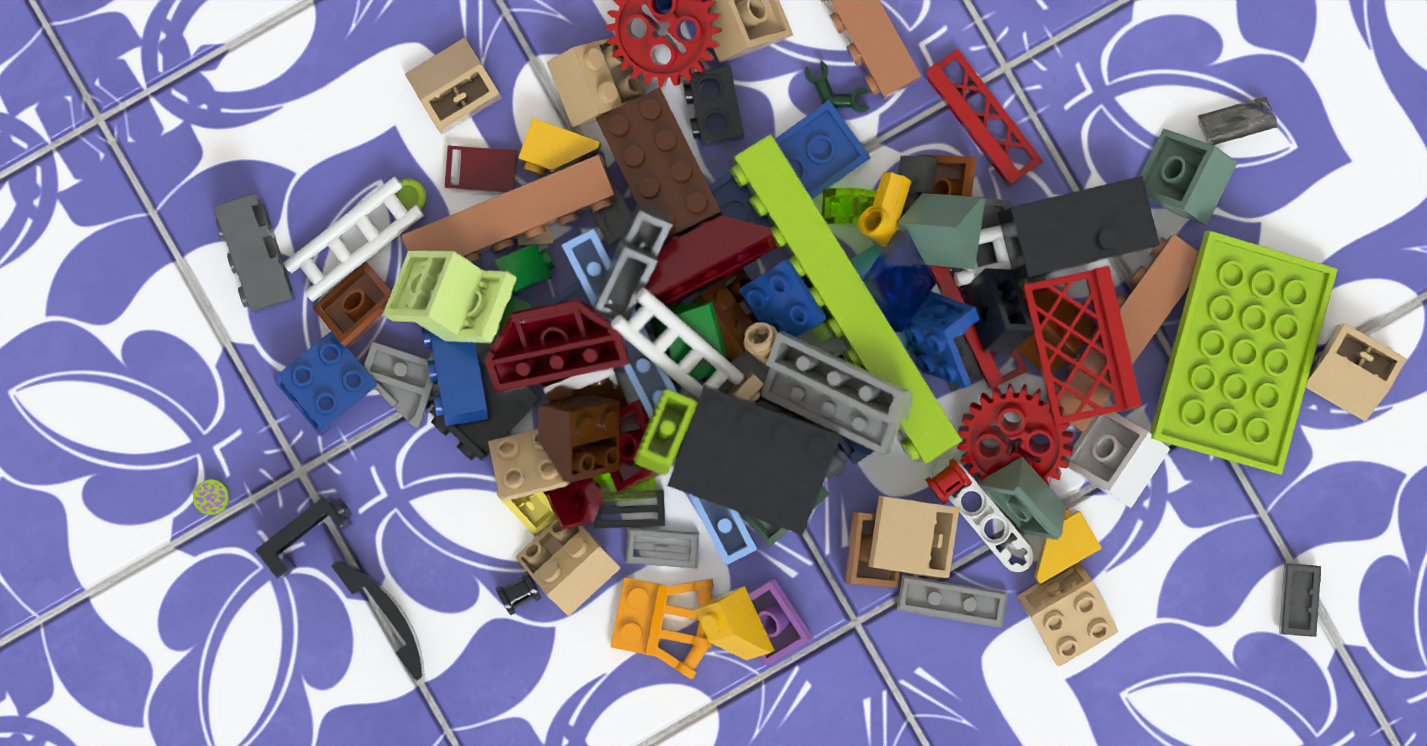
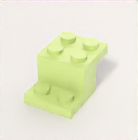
M408 251L383 316L391 321L416 322L444 341L492 343L494 335L498 331L499 322L506 304L511 298L512 289L517 278L507 271H483L454 251Z

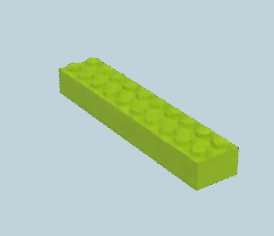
M768 135L732 158L730 161L733 167L729 169L732 177L740 188L746 185L753 197L748 200L749 204L759 218L765 215L772 226L770 229L773 232L777 248L785 247L791 257L789 258L790 262L799 276H803L810 287L808 290L819 307H822L828 316V319L824 320V324L834 339L841 338L847 349L842 352L847 361L911 392L912 403L908 418L902 420L899 427V432L904 438L899 444L910 460H917L927 464L962 442L772 135Z

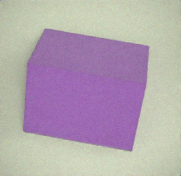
M774 577L748 593L774 648L773 652L760 656L766 667L814 639Z

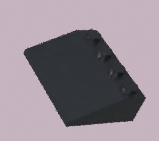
M704 384L667 486L803 535L841 435L832 430Z

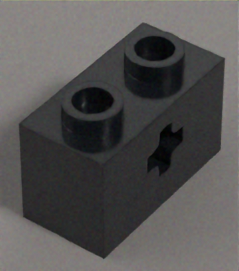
M985 268L962 291L967 305L975 307L980 318L974 323V327L983 352L1012 353L1035 331L1013 269Z

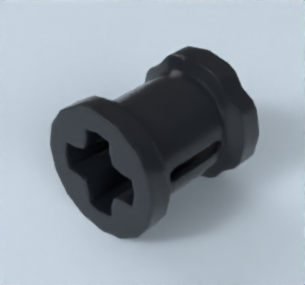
M527 571L522 573V578L504 588L502 586L495 588L510 616L515 614V609L533 599L536 601L542 599Z

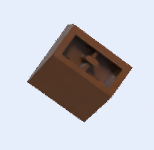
M743 268L728 275L690 302L712 301L729 362H732L747 351L744 346L745 333L751 325L759 322L739 291L740 288L752 281Z
M585 394L538 406V441L564 482L571 483L619 470V400Z

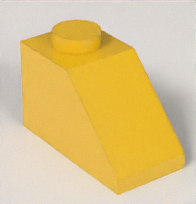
M532 118L518 159L525 163L523 169L544 176L545 170L555 173L599 152L601 144L594 139Z
M1069 508L1065 510L1063 531L1058 540L1044 537L1033 576L1038 584L1045 582L1102 549L1081 511L1071 513Z
M745 586L721 593L695 609L696 615L710 643L744 660L753 659L774 651Z

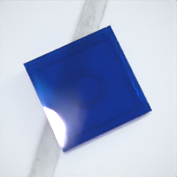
M897 230L862 279L894 332H903L936 284L907 230Z

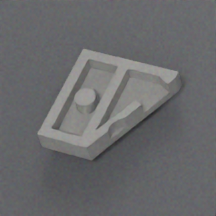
M372 342L364 368L377 382L375 389L414 428L420 429L435 383L430 380L427 363L430 360Z

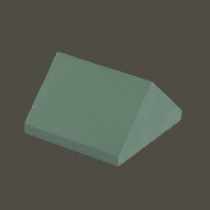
M922 193L897 222L911 263L975 270L986 199L981 197Z
M1023 457L987 476L978 484L1021 533L1058 540L1062 535L1065 504Z

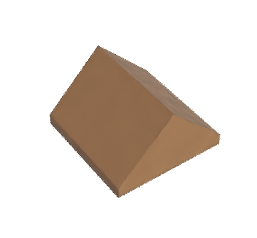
M852 511L844 582L857 585L899 588L901 572L868 567L876 514Z

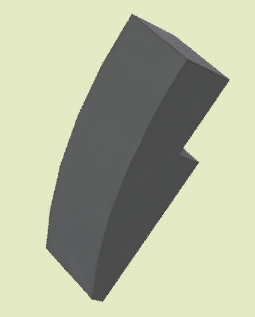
M639 202L637 203L602 283L594 305L595 311L614 319L621 315L625 320H629L638 302L635 296L638 291L645 288L658 261L657 255L672 226L669 215Z

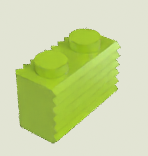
M668 389L662 392L639 448L636 451V455L633 458L635 464L666 476L697 406L696 401Z

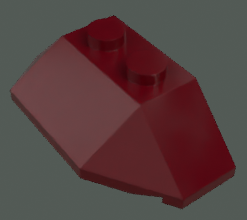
M719 216L714 220H704L689 233L683 236L671 237L663 244L657 255L658 261L645 289L665 306L678 302L759 259L763 254L776 249L777 246L773 232L770 227L725 216Z
M579 298L512 312L485 358L495 392L627 366L631 363L623 337L619 331L612 328L610 321Z

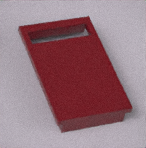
M448 145L444 188L493 192L513 190L515 187L517 150ZM453 150H462L459 185H450Z

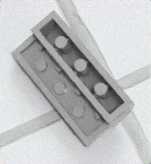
M784 331L778 332L766 366H769L770 369L760 396L882 455L889 454L902 420L908 418L912 403L911 392Z

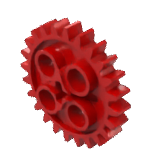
M613 0L619 6V9L607 12L608 15L615 18V23L605 26V29L615 31V36L608 39L607 44L618 45V49L612 54V57L623 56L625 58L620 67L622 70L630 66L634 67L631 78L636 79L643 73L645 74V85L651 84L654 78L657 77L659 87H664L668 77H670L673 85L677 86L680 85V74L690 81L694 79L692 68L700 73L705 71V67L701 62L702 59L707 61L714 60V56L708 49L709 47H720V43L712 39V34L722 32V28L713 26L712 21L720 18L721 14L710 13L709 8L716 3L715 0H672V8L668 13H662L658 9L657 0ZM643 4L649 8L651 14L658 22H669L668 33L686 48L685 53L679 50L669 35L660 36L657 33L660 30V25L652 17L645 14L641 9ZM635 18L642 19L646 24V34L642 38L635 36L631 31V24ZM686 19L694 22L697 28L696 35L691 40L685 38L680 29L681 24ZM660 44L666 45L671 51V58L667 64L659 62L655 56L656 48Z
M1009 383L1006 393L1002 394L1000 389L995 386L992 392L993 398H990L983 392L979 398L981 405L975 402L970 403L969 410L971 414L964 413L961 420L966 426H960L958 430V435L964 439L957 445V449L966 451L961 456V463L972 462L968 469V474L973 475L979 472L978 484L982 479L1010 464L1011 460L1019 459L1020 457H1023L1049 487L1051 485L1050 477L1060 480L1062 474L1060 468H1068L1070 460L1065 456L1072 455L1073 446L1067 443L1073 441L1074 433L1064 431L1070 427V423L1054 426L1048 398L1044 401L1040 399L1041 389L1038 388L1033 395H1029L1027 384H1023L1020 393L1014 391L1013 385ZM1060 406V414L1062 415L1064 408ZM1010 411L1016 412L1021 416L1022 420L1010 422L1004 417V414ZM995 421L998 426L991 425L990 422ZM1043 434L1048 437L1049 442L1038 444L1034 442L1032 436ZM987 437L994 438L999 443V446L989 448L982 443V439ZM1017 437L1022 440L1021 442L1017 441L1014 444L1009 442V440H1015ZM1033 456L1040 457L1041 460L1037 461Z

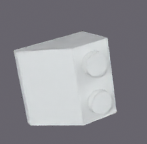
M1117 413L1094 417L1074 444L1072 455L1066 457L1070 460L1068 465L1070 470L1131 508L1170 451V448L1161 441L1151 439L1152 434Z

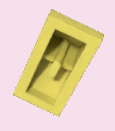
M544 492L509 501H503L499 493L496 494L534 536L556 519Z

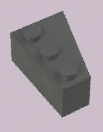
M254 193L214 206L218 218L216 224L222 240L226 241L230 252L227 253L230 268L233 274H238L242 285L238 287V293L243 307L249 306L251 312L257 313L296 300L286 267L283 264L284 261L264 199Z

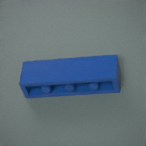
M422 327L425 348L432 347L434 360L427 361L431 382L438 381L440 394L433 395L436 416L444 415L445 426L488 419L475 342L444 341Z

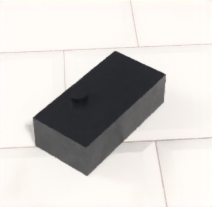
M1142 176L1013 206L997 213L1011 269L1014 270L1017 281L1144 251L1160 245Z

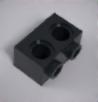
M731 66L705 70L701 73L694 72V79L690 80V83L683 84L687 105L694 104L696 118L690 119L693 139L701 138L702 147L744 139ZM705 81H714L720 88L719 94L712 99L704 98L699 92L700 85ZM714 115L723 117L727 124L725 130L718 134L711 133L706 128V121Z

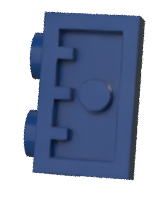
M785 259L739 289L758 321L773 326L777 332L784 331L794 337H798L826 319L825 314L789 259Z
M931 291L900 314L905 325V336L913 345L917 355L916 363L922 372L940 378L947 383L966 388L971 382L954 338L964 334L980 318L975 307Z
M332 331L278 373L275 379L277 386L320 436L332 427L333 422L371 392L377 385V382L350 350L340 343Z

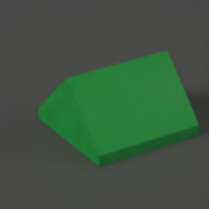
M712 301L666 306L727 359ZM653 315L650 320L655 338L657 339L667 326ZM677 337L664 353L675 363L679 364L692 348L680 337ZM702 358L689 375L695 380L711 376L716 369Z

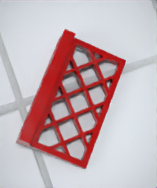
M1109 265L1022 285L1026 306L1035 329L1033 337L1054 426L1127 411L1142 406ZM1086 280L1089 295L1083 305L1065 294L1072 282ZM1065 284L1062 291H1059L1058 289L1053 287ZM1045 288L1058 296L1048 313L1035 305L1032 291ZM1062 299L1079 310L1070 326L1052 316ZM1090 301L1092 304L1093 312L1087 309V306L1090 303ZM1083 313L1096 322L1097 330L1091 340L1073 329ZM1038 314L1044 317L1041 324L1039 322ZM1048 320L1066 331L1056 348L1043 340L1042 330ZM1070 334L1087 345L1078 361L1060 351ZM1098 336L1100 339L1101 347L1095 344V341L1097 340ZM1091 348L1104 356L1105 365L1099 375L1082 365ZM1046 349L1052 352L1049 359L1047 357ZM1056 356L1074 366L1064 383L1051 375L1050 365ZM1078 369L1095 380L1086 396L1068 386ZM1106 372L1108 373L1109 382L1103 379ZM1099 383L1112 391L1115 405L1100 407L1090 400ZM1054 384L1060 387V390L1057 394L1055 392ZM1064 391L1082 401L1075 414L1061 416L1058 400ZM1086 404L1093 408V410L1082 412Z

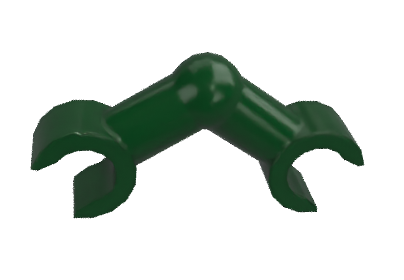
M820 62L823 75L819 78L813 77L808 67H806L805 77L810 83L815 85L822 105L830 100L835 108H852L858 113H863L870 109L869 106H858L855 103L857 95L869 94L870 91L867 89L859 88L853 91L852 94H834L827 79L828 67L825 62Z

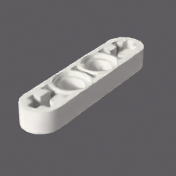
M951 458L937 462L932 471V478L941 472L940 468L943 465L949 466ZM957 461L972 481V484L960 489L955 498L950 495L947 497L954 507H960L959 513L1008 570L1014 572L1027 570L1032 565L1034 559L1032 548L994 502L978 486V483L968 474L962 464ZM968 491H974L981 497V506L975 512H968L961 505L962 496ZM990 519H999L1004 525V533L998 539H990L984 532V526ZM1011 533L1016 537L1015 540L1010 541L1011 545L1017 550L1024 548L1026 551L1023 555L1025 560L1023 565L1017 562L1011 565L1008 560L1012 555L1008 549L1003 547L1001 552H999L996 548V545L1005 542Z

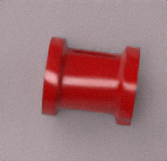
M954 458L949 461V466L936 476L925 479L928 486L943 505L948 502L947 497L963 485L969 486L972 484L970 478Z

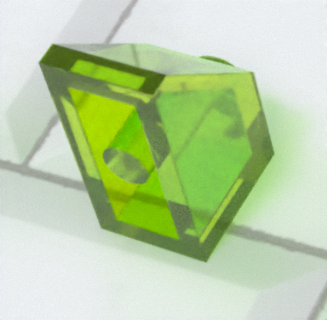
M862 188L823 189L822 217L827 225L858 228V220L864 210L873 205L877 190Z

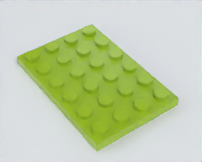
M1204 231L1150 429L1151 439L1282 475L1338 269L1216 232Z

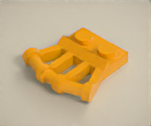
M624 577L610 647L656 656L693 680L697 674L695 671L697 665L708 648H712V643L709 642L700 621L696 635L661 629L664 614L699 620L693 609L667 605V597L669 595L697 591L699 606L713 599L711 588L714 587L713 578L668 586ZM659 638L692 644L693 647L684 661L681 662L658 647Z

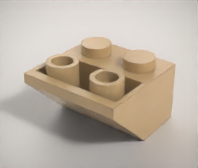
M465 37L405 73L410 85L441 135L502 99Z
M610 38L572 47L546 62L572 128L597 121L596 118L645 94L639 77L636 79L631 78L634 67L630 66L622 70L620 67L625 58L623 56L612 57V54L618 49V45L607 44V40Z
M1346 323L1336 326L1310 372L1306 389L1365 422L1392 387L1407 358Z
M879 496L868 567L949 578L960 507Z
M557 519L515 556L543 592L568 617L621 569L583 525L561 529Z

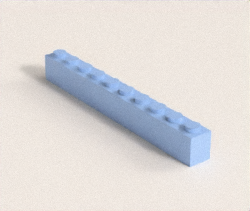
M593 228L562 244V247L594 308L611 261ZM634 308V310H633V312H632V314H631L629 320H630V319L634 316V314L636 313L635 308ZM598 312L611 323L614 318ZM643 326L639 332H641L646 338H648L651 341L645 327ZM623 337L631 361L629 365L623 367L649 418H651L663 391L668 389L675 393L678 392L671 378ZM686 430V432H685V435H684V437H683V439H682V442H681V444H680V447H679V449H678V451H677V454H676V456H675V459H674V461H673V465H674V466H675L676 460H677V458H678L680 449H681V447H682L684 438H685V436H686L687 430ZM689 494L725 566L757 550L739 512Z

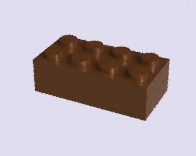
M660 87L596 118L636 202L671 217L672 226L664 243L671 237L683 236L689 233L704 220H714L719 216H723Z

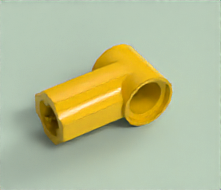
M893 172L882 173L873 205L865 209L858 220L859 231L887 250L896 247L903 239L897 222L901 217L912 182L907 177Z

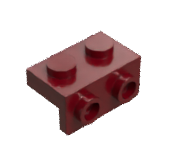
M592 477L571 482L561 488L545 491L561 529L594 522L599 507L603 502L601 486L598 482H594Z

